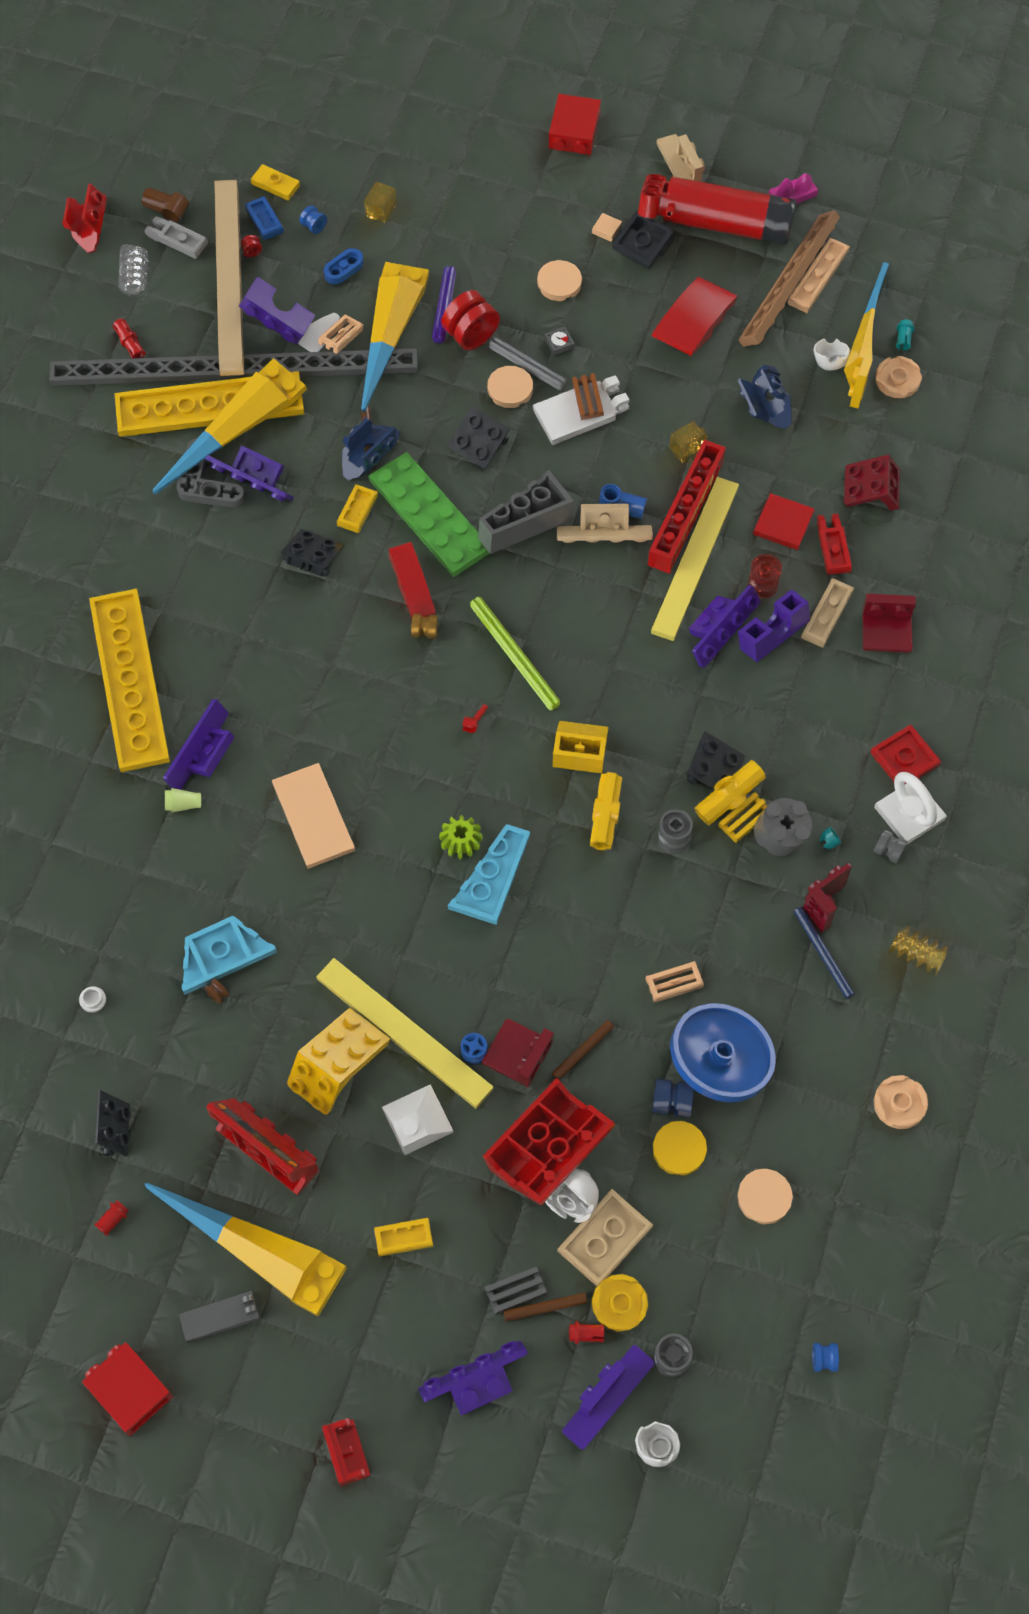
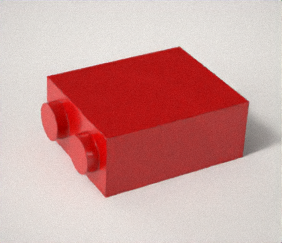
M558 94L549 131V149L591 155L600 118L601 100Z
M125 1342L122 1346L118 1344L113 1347L107 1354L108 1358L101 1365L96 1364L86 1372V1378L82 1383L123 1431L131 1437L169 1402L173 1395Z

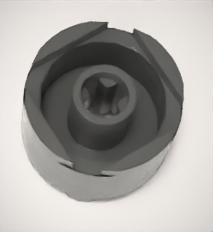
M780 798L771 802L760 814L754 825V835L757 843L774 856H788L792 854L808 839L812 831V820L806 805L801 801L789 798Z

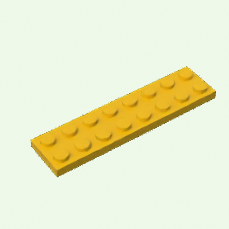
M299 371L291 372L300 380ZM251 377L114 393L119 437L209 426ZM302 395L291 406L268 419L304 415Z
M137 589L89 598L120 772L169 763L170 758Z

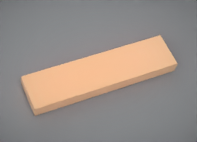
M829 238L805 276L795 288L794 293L789 297L787 304L808 313L849 252L850 246Z

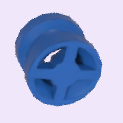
M313 205L306 207L299 219L300 224L304 227H309L313 234L320 233L328 220L327 216L324 213H319L318 209Z
M470 1033L461 1041L462 1058L469 1064H480L487 1053V1042L482 1035Z
M813 1343L812 1362L814 1372H821L822 1369L838 1372L839 1353L837 1343H830L828 1346Z

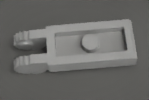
M158 216L152 220L156 228L148 226L145 229V234L148 237L195 259L208 244L206 237Z

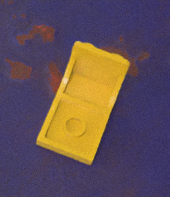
M349 1008L298 1051L287 1084L294 1093L299 1094L315 1109L327 1115L331 1112L336 1098L347 1082L389 1044L391 1038Z

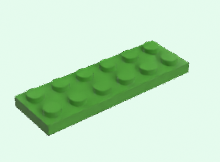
M407 452L369 475V481L453 577L490 554L478 539L477 530Z

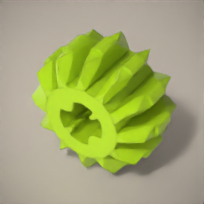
M462 814L458 821L451 817L449 819L450 824L443 823V832L439 833V839L443 841L441 847L443 850L448 849L450 857L455 853H458L460 860L463 857V853L471 857L473 855L472 850L478 851L480 849L479 842L483 840V835L479 833L481 827L479 824L474 825L472 817L467 821H464Z

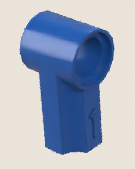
M607 484L601 489L598 504H628L629 516L641 519L647 498L621 492L618 486Z

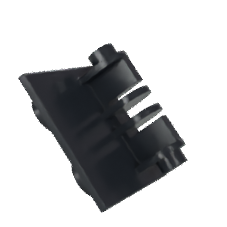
M471 406L449 442L448 447L486 469L500 445L505 446L508 443L509 437H507L510 429Z
M300 529L281 551V554H283V560L286 561V564L302 570L306 566L307 572H310L312 569L311 573L323 577V575H329L330 567L328 565L344 547V544L336 542L334 539L314 534L312 531Z
M704 731L687 771V781L693 785H696L697 782H702L714 790V786L718 781L727 776H733L740 770L745 755Z
M98 1090L95 1144L101 1146L100 1150L103 1151L104 1156H113L114 1152L126 1157L130 1143V1104L102 1090Z

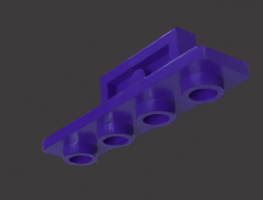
M241 446L232 467L209 455L206 457V460L212 462V468L222 473L227 469L232 472V478L243 483L247 479L252 482L251 487L261 492H264L266 488L272 491L271 497L282 502H284L285 498L291 501L294 499L293 496L275 488L285 466L253 450Z
M748 585L736 600L716 596L689 627L692 636L702 638L692 650L700 667L705 668L760 604L761 601L754 586Z
M212 699L165 773L163 779L171 788L182 790L192 773L210 777L235 738L230 731L220 729L229 713L218 700Z
M521 1341L508 1342L501 1347V1350L492 1354H482L475 1359V1362L466 1366H456L449 1371V1374L443 1377L428 1379L423 1383V1386L418 1388L423 1401L427 1402L451 1391L460 1415H463L512 1392L513 1390L503 1366L527 1355L528 1352Z
M633 1345L620 1361L617 1360L613 1366L608 1363L598 1375L601 1379L594 1388L589 1385L579 1399L583 1401L580 1404V1409L562 1429V1433L578 1448L584 1450L655 1364L654 1360L639 1347Z

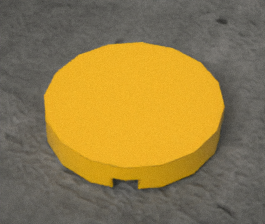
M675 1121L664 1125L657 1132L653 1142V1156L658 1166L665 1172L673 1175H689L697 1171L703 1164L707 1152L706 1139L702 1132L693 1124L684 1121Z
M624 1274L611 1275L602 1280L594 1290L592 1297L593 1312L598 1322L607 1329L616 1332L628 1331L636 1327L646 1316L648 1308L647 1293L635 1278Z

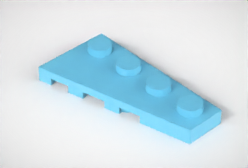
M506 824L489 847L485 857L476 865L472 875L461 886L459 893L448 904V909L497 925L529 841L530 831Z

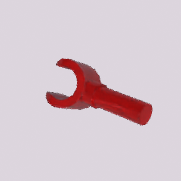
M486 704L482 705L473 718L464 717L462 731L476 732L480 718L488 709Z

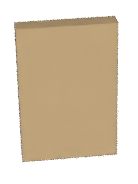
M611 1189L598 1203L591 1217L587 1221L581 1222L560 1245L557 1251L595 1286H598L602 1280L608 1278L653 1228V1224Z

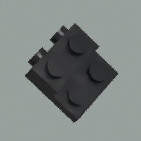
M636 210L613 242L612 249L650 270L658 257H663L675 240L674 231L669 225L661 224L655 221L654 218L640 216Z

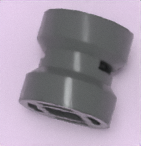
M884 830L873 852L880 856L886 855L890 861L897 864L908 841L902 838L897 839L893 837L891 832Z

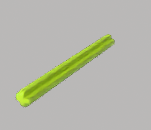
M481 597L473 599L470 602L473 611L546 707L551 711L560 705L559 698Z

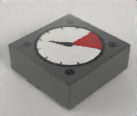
M566 327L544 334V339L554 356L575 347V343Z

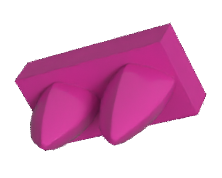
M804 173L792 181L785 178L779 186L770 189L768 194L792 198L798 204L817 196L818 189L812 182L811 176Z

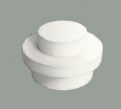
M88 987L80 994L79 1003L87 1012H98L106 1003V995L98 987Z

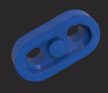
M353 248L347 249L328 262L324 267L326 281L330 284H340L358 272L364 265L362 252Z

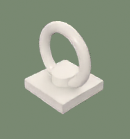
M900 772L896 775L894 780L895 791L878 801L874 807L899 838L908 841L907 844L943 822L947 817L933 800L925 785L908 772Z

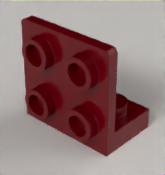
M889 454L845 466L844 504L847 507L880 499L890 511L899 509L900 468Z
M866 593L862 607L863 650L904 653L912 651V614L916 605L915 596Z
M850 863L843 867L838 865L829 872V877L823 881L820 879L816 880L808 888L809 892L805 897L806 901L803 909L821 933L831 926L837 910L836 903L831 896L845 887L852 869Z
M507 1018L483 1058L482 1063L529 1088L553 1044L554 1032L544 1028L540 1035Z

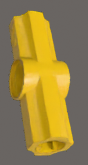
M749 761L733 776H727L718 781L714 786L715 791L694 807L695 812L709 826L728 809L732 810L739 807L746 800V794L766 778L764 771L755 761Z
M607 772L606 774H601L599 781L598 797L595 798L593 808V827L590 846L596 850L605 851L611 849L613 845L614 828L618 822L620 810L619 797L622 777L616 773Z

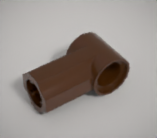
M151 187L144 190L141 200L142 206L162 213L165 219L175 223L180 220L189 206V201L182 194L175 192L169 195Z

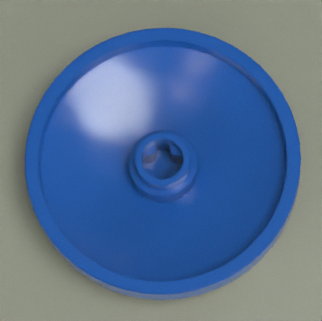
M718 1003L697 1006L682 1016L671 1036L670 1052L676 1070L690 1087L708 1098L722 1102H739L750 1099L764 1089L773 1075L776 1056L771 1038L755 1018L736 1007Z

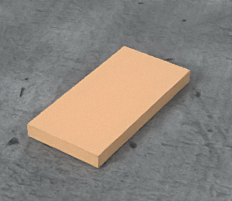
M319 763L272 780L273 787L307 869L355 851L353 842Z

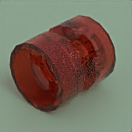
M762 554L755 557L752 561L748 585L754 586L759 598H768L777 592L782 573V564L779 559L770 554Z

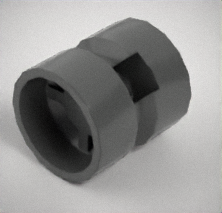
M673 809L667 811L661 817L657 840L659 846L664 851L677 854L683 852L689 846L693 822L688 813Z
M668 1334L661 1338L656 1346L653 1359L658 1372L670 1378L679 1377L684 1374L692 1360V1346L688 1339L680 1334Z

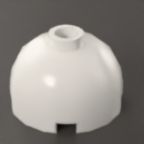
M575 1169L545 1202L560 1217L566 1219L568 1214L576 1218L574 1222H585L596 1209L599 1190L588 1172Z

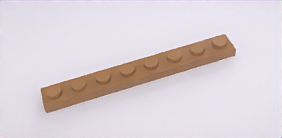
M836 211L820 214L740 336L738 341L743 347L758 345L764 340L767 330L774 324L776 316L785 307V302L794 293L798 282L805 276V271L815 260L817 252L824 246L826 238L835 229V224L840 218Z

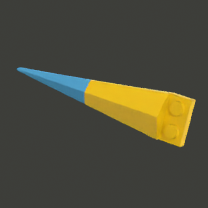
M385 262L381 278L379 279L361 406L363 413L368 407L377 384L407 323L424 295L429 278L428 269Z
M885 262L882 264L844 368L850 386L848 396L852 397L850 407L857 409L861 403L872 364L873 320L877 299L889 263Z
M273 358L259 373L255 372L156 485L153 493L158 494L204 460L207 455L210 456L249 429L291 406L307 390L306 385Z
M145 1183L148 1190L237 1257L294 1304L318 1317L347 1270L346 1265L327 1256L320 1250L152 1184Z

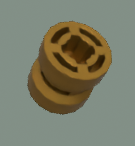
M413 613L411 637L420 638L421 636H427L428 639H436L438 615L424 617L421 614Z

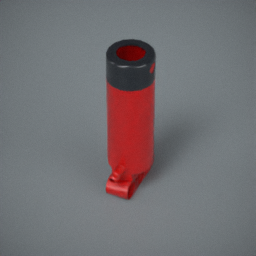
M649 174L646 176L641 190L638 214L645 218H656L658 215H662L664 222L787 244L796 200L674 176L671 177L669 182L662 175Z

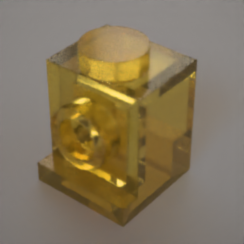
M692 421L671 433L669 448L684 463L687 461L688 455L696 454L699 451L704 439L707 440V434L702 427H698Z

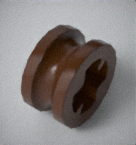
M216 979L211 980L210 986L206 985L204 987L206 993L218 1004L223 1002V997L227 998L230 996L226 988Z

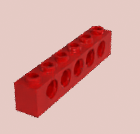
M704 439L649 550L648 566L670 574L723 466L726 447Z

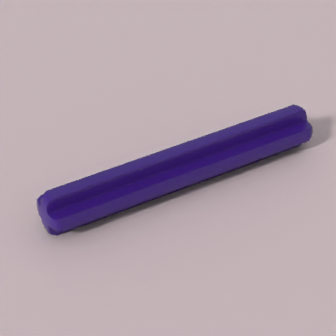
M446 266L443 270L432 334L434 343L442 344L446 337V330L442 327L441 319L444 311L452 302L456 271L453 266Z

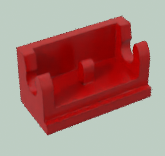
M346 1418L322 1426L339 1485L342 1487L370 1477L371 1475L354 1420Z

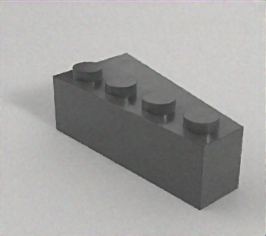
M550 470L543 473L541 479L529 483L527 489L512 495L510 501L505 504L501 503L479 519L478 539L490 554L571 521L574 500Z

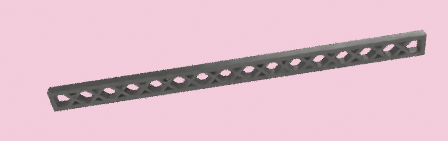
M417 348L394 349L383 374L418 373ZM369 350L340 351L338 354L333 351L244 355V364H250L251 367L244 370V375L220 376V370L217 369L219 367V355L50 361L49 381L51 386L229 380L252 377L255 372L259 373L264 368L263 366L273 358L289 372L299 371L300 377L366 375ZM403 358H413V364H403L400 361ZM340 360L342 362L340 366L332 365L334 361ZM357 360H364L366 362L360 366L355 364ZM312 361L320 363L317 367L309 365ZM289 362H295L297 364L294 368H288L286 366ZM199 365L206 367L202 371L195 370ZM175 366L183 368L179 372L172 371ZM152 367L159 368L156 373L149 372ZM129 368L136 369V371L133 374H127L125 372ZM89 369L91 371L87 375L79 374L83 370ZM106 369L114 370L109 375H105L102 373ZM66 370L68 372L64 376H56V371Z

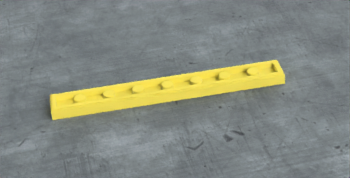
M720 477L716 478L651 629V634L671 641L675 640L739 488L738 483Z
M335 958L316 976L319 982L391 1038L395 1044L475 1109L493 1091L491 1084Z

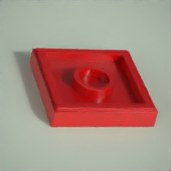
M770 493L753 535L798 550L815 509Z
M911 724L871 748L870 751L871 755L893 782L896 775L900 772L911 773L919 779L941 764V760Z

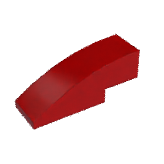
M412 542L388 549L389 559L411 618L413 613L421 614L424 617L436 615Z

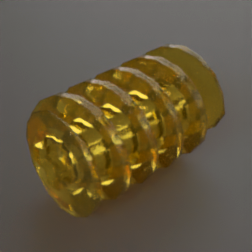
M906 926L902 931L899 930L888 953L891 954L895 949H898V958L907 954L908 963L916 958V967L920 968L926 963V972L929 973L933 968H936V976L947 955L948 946L944 945L939 950L937 940L929 945V936L927 935L919 940V931L917 930L910 936L909 926Z

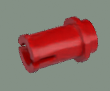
M118 1200L114 1204L111 1202V1207L94 1224L106 1236L109 1235L108 1233L123 1217L127 1218L126 1214L129 1210Z
M575 1321V1324H569V1341H574L575 1344H578L579 1341L603 1343V1324L587 1325L579 1324L578 1321Z

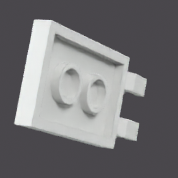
M616 375L604 379L602 383L601 381L597 382L604 416L581 420L574 389L533 405V411L552 445L613 422L617 414L629 409V398L626 393L617 395L612 400L609 397L619 392L618 385H620V382ZM589 383L588 388L593 405L594 412H596L598 410L593 393L592 384ZM582 385L579 386L583 408L585 413H589Z

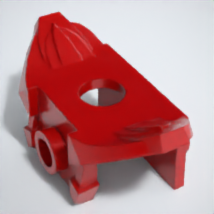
M90 183L88 184L85 203L80 205L74 198L69 197L66 199L67 202L62 221L64 228H68L71 231L74 240L87 253L95 252L99 244L107 201L106 194H102Z

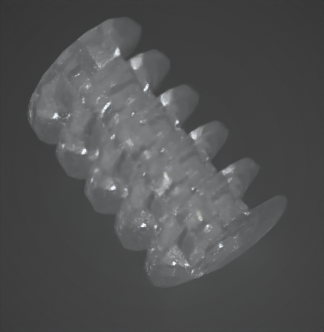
M129 244L120 247L118 289L125 295H137L147 287L148 252L143 247Z

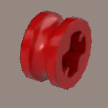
M255 235L246 236L240 242V247L246 257H255L262 251L260 240Z

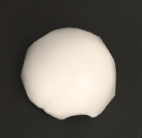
M821 339L815 344L813 349L818 366L829 371L844 367L850 355L848 345L840 342L838 339H835L833 343H828L825 339Z
M654 1421L646 1427L641 1426L639 1428L635 1443L638 1455L646 1464L652 1467H663L677 1458L680 1450V1441L678 1434L670 1425Z

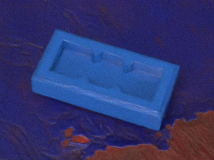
M265 196L245 204V210L263 240L284 233L282 224Z

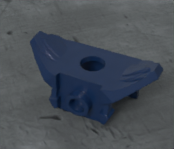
M763 365L757 370L752 383L741 378L737 381L741 387L740 393L749 404L748 410L754 418H759L784 429L792 424L791 394L786 393L783 383L779 378L781 373L775 367ZM768 391L775 397L772 401H768L766 398Z
M364 417L362 423L354 426L350 434L344 436L343 439L345 444L342 450L343 477L349 481L354 478H360L393 449L399 439V431L395 427L373 425V422ZM373 445L366 453L363 451L365 446Z

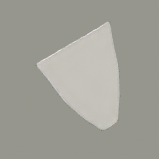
M332 313L311 323L298 344L309 352H319L325 345L321 346L318 344L319 337L334 325L340 316Z

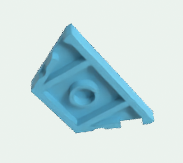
M234 916L185 937L184 977L182 983L184 995L210 984L212 979H221L277 953L275 946L263 940L251 928L245 927Z

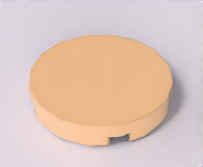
M551 261L543 265L538 272L537 285L543 296L550 300L564 301L566 298H573L581 289V272L574 264L568 261Z
M897 356V358L893 359L891 357L886 358L879 364L875 374V381L879 390L885 395L893 398H906L918 391L922 375L919 366L914 361L903 356Z
M504 366L498 368L490 375L487 392L496 405L504 408L519 407V404H525L529 401L533 394V381L530 374L524 369L517 366Z
M904 1075L891 1076L885 1079L877 1088L873 1099L874 1109L879 1119L886 1125L896 1129H909L917 1125L925 1116L928 1108L927 1093L922 1085Z
M758 1169L747 1174L742 1180L737 1198L740 1209L750 1220L752 1219L760 1224H772L781 1220L787 1214L791 1207L793 1195L791 1186L784 1176L774 1170Z

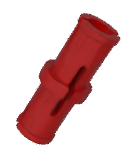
M125 319L116 320L112 326L120 337L121 345L128 350L132 359L144 358L146 352L139 344L137 334L132 332Z

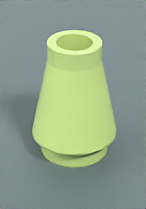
M175 788L165 790V811L174 813L201 808V793Z

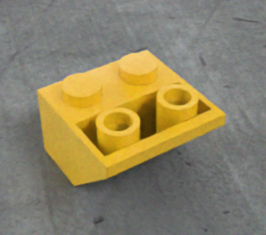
M559 721L553 751V767L602 773L609 727Z

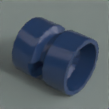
M656 1078L652 1113L667 1115L670 1111H673L675 1116L690 1118L694 1089L684 1081H679L675 1085L672 1080Z

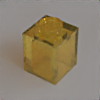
M376 181L364 200L365 215L372 219L386 222L397 204L396 189Z

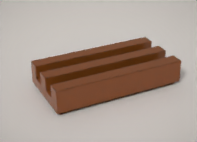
M595 373L590 374V377L582 375L580 379L572 377L581 420L604 416ZM589 383L592 384L593 393L598 410L596 412H594L593 405L588 388ZM578 385H583L589 413L584 412Z

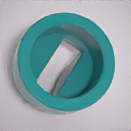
M831 827L825 829L820 835V843L823 841L827 842L823 846L826 849H833L842 843L837 833Z

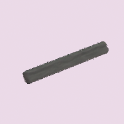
M497 336L490 340L489 348L560 391L566 387L567 379Z

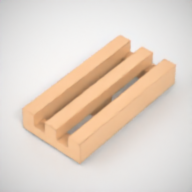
M345 314L319 337L318 344L321 346L326 344L328 350L333 348V352L338 354L363 331L364 324ZM338 332V334L332 340H330V338Z
M695 961L646 976L645 978L646 983L649 985V991L652 993L654 1003L704 987ZM691 970L693 971V974L672 979L670 981L658 985L654 984V982L666 979L678 974H682ZM696 980L695 982H692V983H689V984H686V985H683V986H679V987H676V988H673V989H670V990H667V991H664V992H660V993L657 992V991H661V990H664V989H667V988H670V987H673V986H677V985H680V984H683V983H686V982H689V981Z

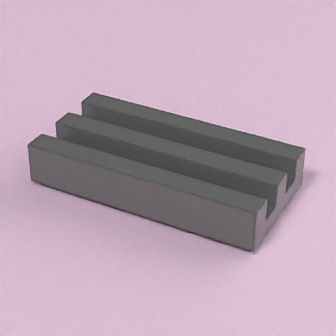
M537 1266L485 1287L495 1315L547 1294ZM534 1276L535 1278L496 1295L493 1294L494 1291ZM536 1285L539 1288L536 1291L498 1305L496 1302Z

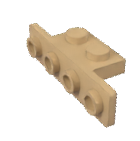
M673 134L657 139L656 144L674 177L702 182L705 165L702 158H699L696 154L694 143L689 141L686 134L679 137Z
M581 504L580 526H557V540L565 543L575 541L595 543L599 540H610L611 542L634 540L636 542H645L653 539L651 525H628V504Z

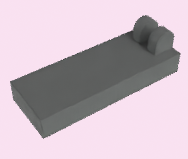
M252 1291L179 1314L187 1343L260 1320Z

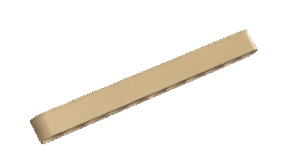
M237 179L215 181L220 376L244 375L242 308L238 307L242 301Z

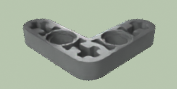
M198 438L192 439L188 443L186 451ZM206 458L195 465L199 467L196 473L186 472L178 478L176 489L179 498L183 501L230 508L240 507L245 501L244 490L240 485L203 479L208 461ZM188 481H190L192 489H189L188 492H184V490H186L188 487ZM208 489L217 490L214 496H206L204 494ZM233 493H237L234 498H230V496H233Z

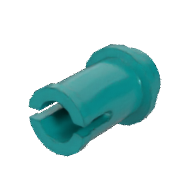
M904 319L896 327L898 331L896 348L900 350L901 344H903L902 351L911 348V336L915 330L913 322Z

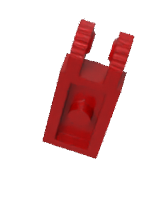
M838 513L832 514L831 523L833 528H827L824 515H818L819 539L827 575L850 573L852 565L844 528L841 527Z

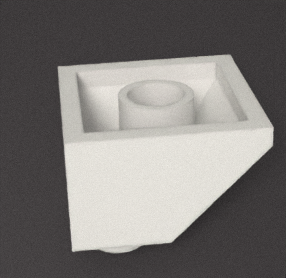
M431 1084L382 1107L404 1155L453 1133V1129Z

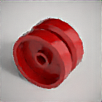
M470 290L456 297L448 305L442 316L441 324L464 350H473L486 343L492 337L500 323V314L490 304H487L485 298L478 291Z

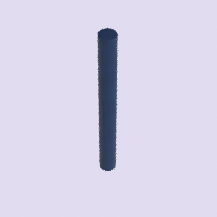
M802 906L798 907L793 911L844 997L846 999L851 998L855 995L854 991Z

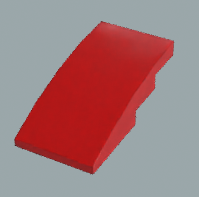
M698 276L668 310L653 331L652 337L692 356L711 337L713 329L723 321L725 313L735 304L737 295Z

